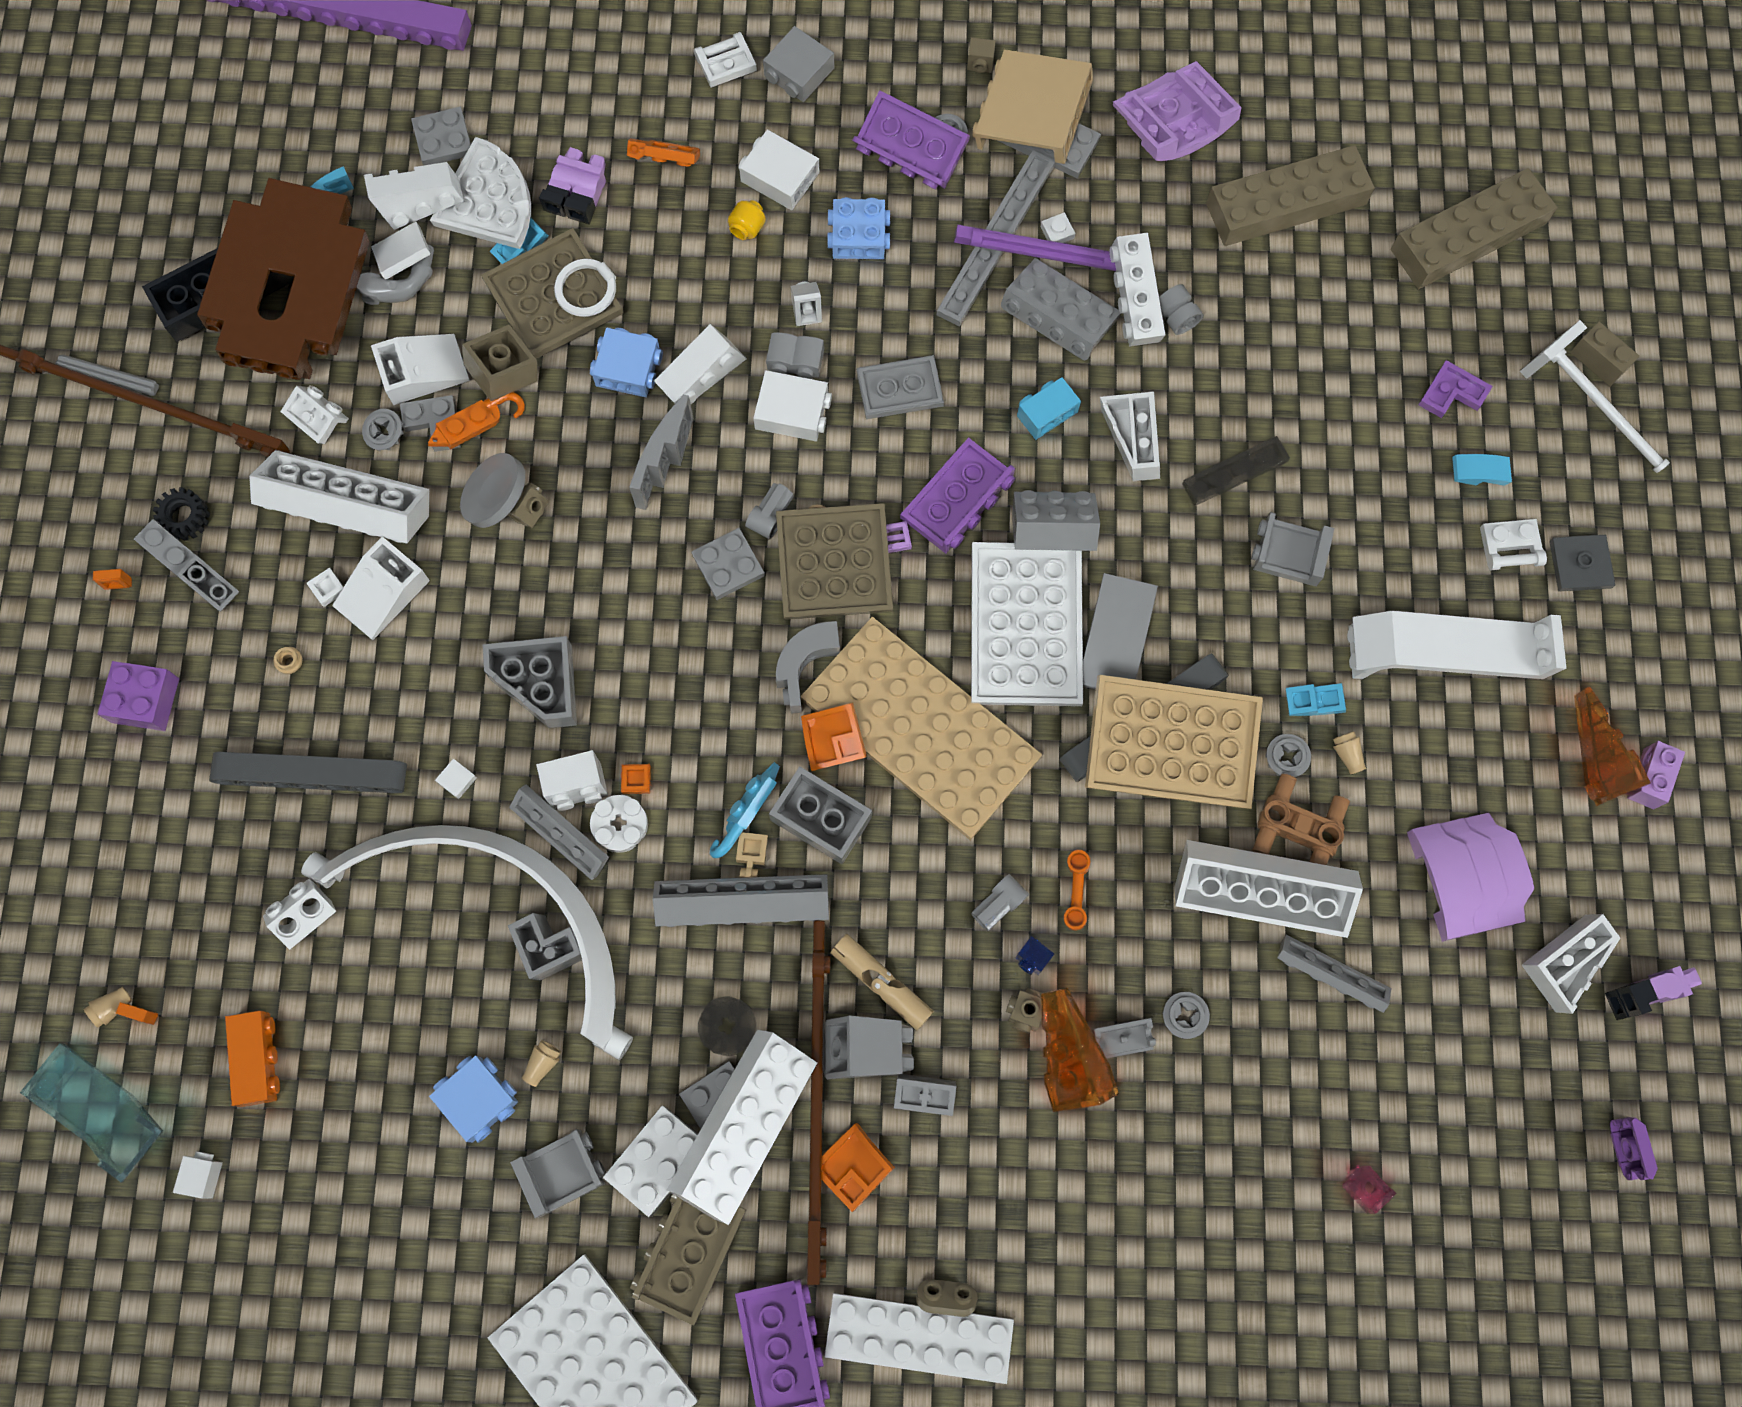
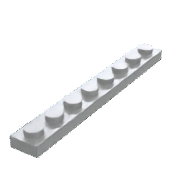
M1033 149L985 230L1015 234L1053 170L1055 159ZM975 247L939 306L937 316L960 327L1004 251Z

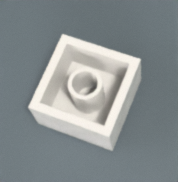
M593 750L536 764L543 797L551 807L557 808L558 811L571 809L575 803L583 801L586 804L601 801L603 796L608 795L602 766Z

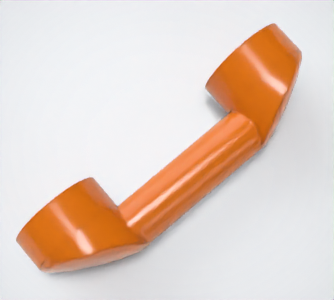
M1083 850L1071 852L1067 859L1068 868L1073 873L1071 907L1064 914V922L1069 929L1074 931L1081 930L1087 923L1086 912L1082 909L1084 874L1088 872L1091 864L1089 855Z

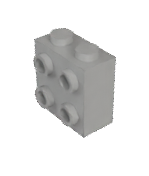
M794 26L764 58V76L770 83L777 84L783 88L792 98L796 97L804 102L834 69V52Z

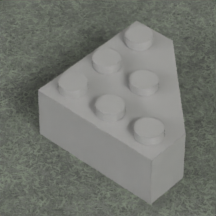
M567 636L483 644L484 672L494 684L548 728L577 725L572 645Z

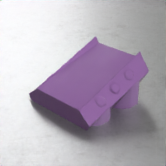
M1635 1117L1611 1120L1610 1135L1618 1164L1624 1177L1627 1180L1653 1179L1658 1168L1646 1125Z

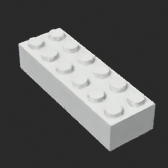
M276 450L249 476L251 504L269 510L273 509L289 513L292 516L309 518L320 523L340 526L343 529L360 531L370 536L384 537L399 543H408L429 517V489Z
M1187 840L1174 891L1175 905L1177 907L1348 938L1363 887L1359 872L1355 870Z
M757 1030L667 1190L711 1218L729 1225L817 1062L773 1032Z

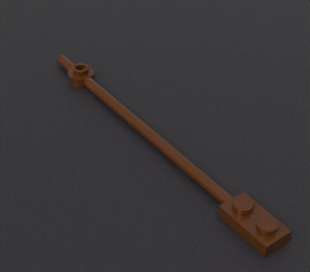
M0 345V356L20 363L19 368L27 373L35 374V372L42 373L45 371L227 435L236 440L235 444L248 451L251 448L259 450L266 457H269L275 450L290 453L289 448L281 439L235 423L230 426L51 363L28 350L21 349L17 351Z
M820 920L813 921L811 1059L817 1062V1065L811 1074L807 1285H820V1278H826V1259H821V1246H827V1227H821L824 974L830 973V956H825V921Z

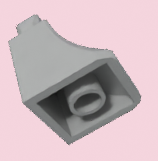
M845 1016L826 1020L823 1027V1073L825 1078L828 1080L890 1076L913 1070L914 1058L912 1054H902V1043L912 1042L913 1027L903 1025L900 1020Z

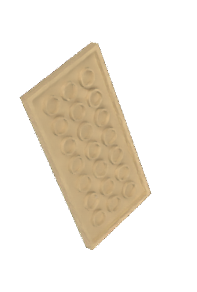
M874 617L870 618L800 696L801 700L815 712L853 703L866 754L970 841L1042 757L1039 751L981 704L971 703L970 695Z

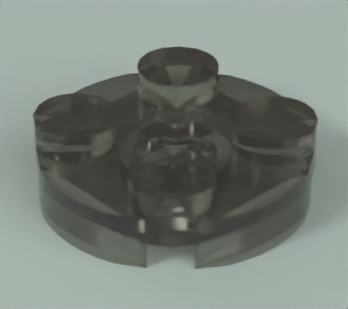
M730 996L720 997L708 1003L698 1021V1034L704 1046L714 1054L722 1056H734L745 1051L757 1029L756 1018L751 1008L743 1001ZM725 1018H728L729 1022H735L736 1027L732 1028V1033L729 1035L725 1031L720 1032L719 1030Z

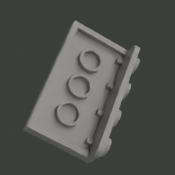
M1034 258L1010 284L1001 302V307L1009 314L1015 316L1082 360H1087L1090 357L1093 348L1115 324L1121 314L1118 309L1037 258Z

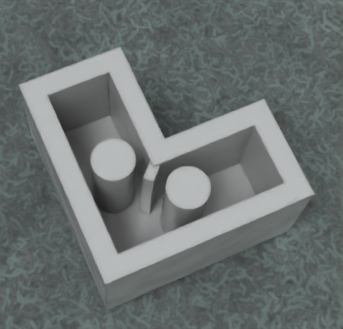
M532 913L508 925L529 979L543 980L582 961L577 939L571 927L553 935L546 916Z

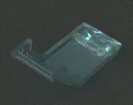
M59 1043L20 1092L84 1140L100 1160L97 1165L121 1183L126 1180L163 1132L162 1128L134 1095L63 1043Z

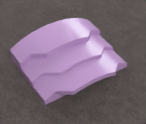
M1197 61L1176 72H1167L1155 81L1136 90L1126 92L1124 97L1113 101V106L1127 120V125L1142 140L1141 145L1156 161L1180 158L1206 146L1239 120L1242 108Z
M1489 813L1440 824L1436 823L1407 832L1415 859H1424L1440 911L1433 915L1442 942L1525 922L1524 905L1533 892L1534 885L1526 857L1516 833L1496 825Z

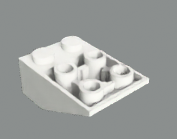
M454 334L396 337L371 345L385 392L393 405L470 381Z
M381 537L362 557L332 606L370 639L374 640L430 580L421 568L384 537Z

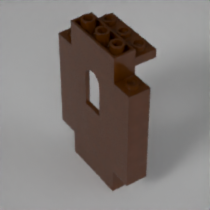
M268 178L260 206L233 200L197 314L207 329L221 332L215 351L223 363L232 367H249L251 370L259 373H276L278 376L286 379L300 380L305 378L310 380L313 371L307 360L310 350L322 356H327L328 354L337 356L370 243L364 229L347 226L352 211L347 195ZM270 271L295 277L285 311L280 318L275 320H266L259 315V306Z

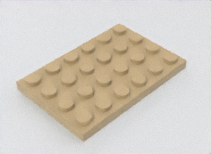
M1098 675L1085 788L1252 809L1263 697Z

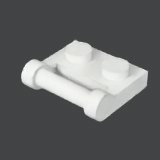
M741 32L733 34V37L708 47L702 48L700 46L694 49L696 60L700 64L710 88L757 71L756 63Z
M1537 519L1485 523L1480 527L1487 566L1490 571L1499 570L1501 567L1528 564L1544 566L1546 564L1547 556L1542 548ZM1530 549L1531 552L1530 554L1500 556L1497 553L1498 551Z

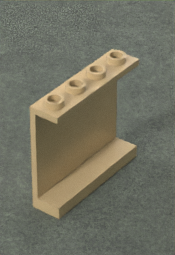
M1004 49L1001 60L998 59L995 65L994 80H990L988 84V97L981 104L979 122H975L972 135L976 139L977 149H983L987 138L1051 149L1054 151L1055 162L1065 164L1093 82L1092 63Z

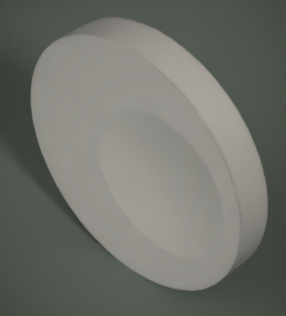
M507 453L495 454L483 461L471 474L462 492L460 509L464 519L476 527L486 528L495 525L505 518L516 505L524 488L525 469L522 463Z

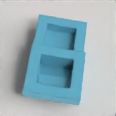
M344 166L328 173L310 186L338 194L354 189Z
M530 218L529 228L521 249L497 243L490 252L503 264L542 244L549 235Z
M1460 454L1452 457L1455 482L1470 485L1487 482L1503 486L1512 482L1510 457L1487 454Z
M1342 683L1317 687L1311 684L1286 688L1289 716H1313L1346 712Z

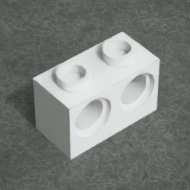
M309 878L304 883L296 884L290 890L289 895L282 901H276L271 904L263 918L266 927L290 950L332 916L336 910L332 901ZM309 898L316 899L313 905L303 906L305 900ZM284 918H293V920L287 925L279 924V922Z

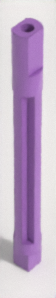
M957 225L955 230L954 243L1116 271L1115 262H1111L1109 251Z

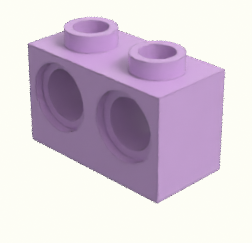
M1660 741L1646 747L1643 750L1627 799L1651 809H1656L1668 803L1685 752Z

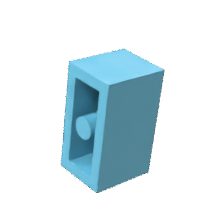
M1061 377L1055 382L1053 380L1047 382L1041 388V391L1034 396L1030 394L1024 397L1019 403L1017 417L1033 438L1037 440L1078 413L1081 400Z

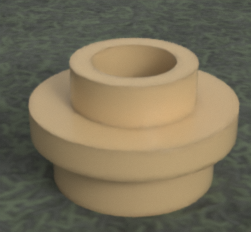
M293 647L281 648L274 656V666L283 674L296 672L301 667L303 661L301 653ZM292 657V663L285 665L286 659Z

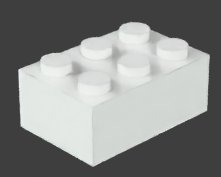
M661 1106L603 1178L645 1215L653 1217L671 1195L667 1188L698 1134L667 1107Z

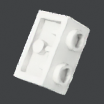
M311 385L309 387L296 386L280 412L318 444H325L337 423H346L349 418L342 413L340 406L327 401L323 397V392Z

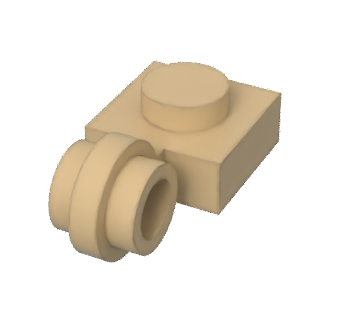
M743 832L740 834L736 862L746 863L747 867L741 868L739 878L758 877V869H753V864L765 865L768 835Z

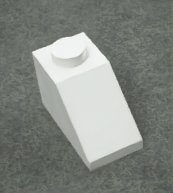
M800 282L790 286L796 326L821 323V295L817 283Z

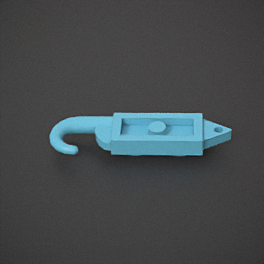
M774 762L762 775H757L748 782L745 794L730 809V816L726 820L728 822L726 826L727 835L720 845L718 839L711 845L709 854L712 858L724 856L732 848L742 831L747 829L777 784L775 778L780 767Z

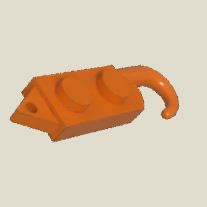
M511 392L493 401H490L489 398L484 401L480 400L436 423V430L428 441V446L449 447L451 450L496 426L500 419L498 405L509 400L514 401L518 409L513 416L518 418L524 412V401L515 392Z

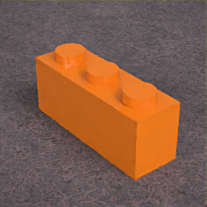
M264 1011L225 1016L232 1106L246 1107L277 1101V1094L280 1092V1081L278 1076H275L274 1064L278 1061L276 1047L272 1043V1035L275 1034L273 1017H270V1013Z

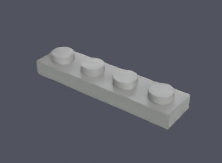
M524 785L519 788L509 808L591 880L596 878L609 857L529 786Z
M1288 935L1282 940L1277 958L1286 965L1309 974L1313 979L1336 988L1342 994L1354 997L1369 1008H1375L1384 1013L1389 1006L1392 988Z

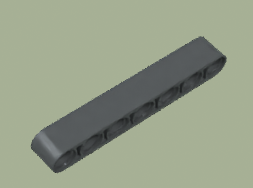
M1211 653L1167 684L1212 690L1222 683L1229 674ZM1090 737L1059 759L1075 782H1079L1086 777Z
M214 752L209 781L215 784L403 793L407 764L394 760Z

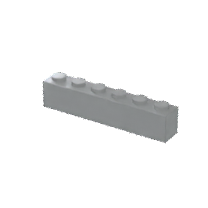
M827 875L655 881L653 891L655 926L674 927L681 925L702 926L706 924L731 925L734 923L758 924L762 922L829 920Z

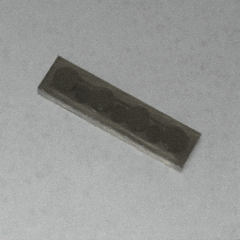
M1275 436L1184 479L1182 485L1193 504L1197 506L1287 463L1290 457L1279 438Z

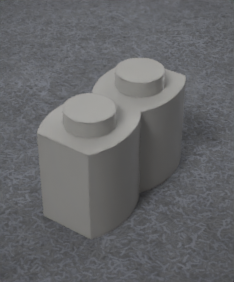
M772 333L766 359L767 370L782 374H796L798 377L807 379L819 377L824 354V340L809 336L797 337L787 333Z

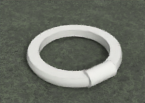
M593 259L573 261L565 266L557 276L554 286L556 300L566 312L575 316L589 317L599 314L611 304L615 297L616 276L604 262ZM580 269L597 270L608 285L603 299L596 305L587 308L575 307L567 302L563 296V285L568 276Z

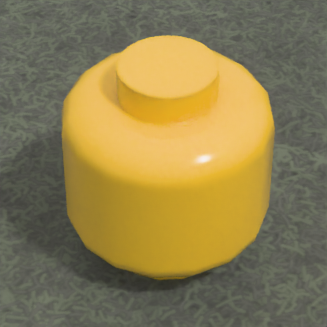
M754 200L738 202L728 217L730 232L740 240L755 238L766 221L762 206Z

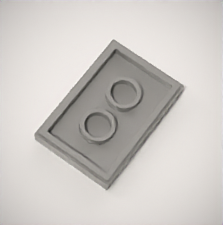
M934 355L856 368L866 420L944 407Z

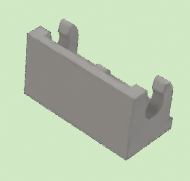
M1152 1019L1101 1027L1090 1031L1096 1061L1153 1050V1046L1156 1045V1039L1152 1037L1151 1033L1153 1028Z
M898 1074L894 1109L953 1116L956 1081Z

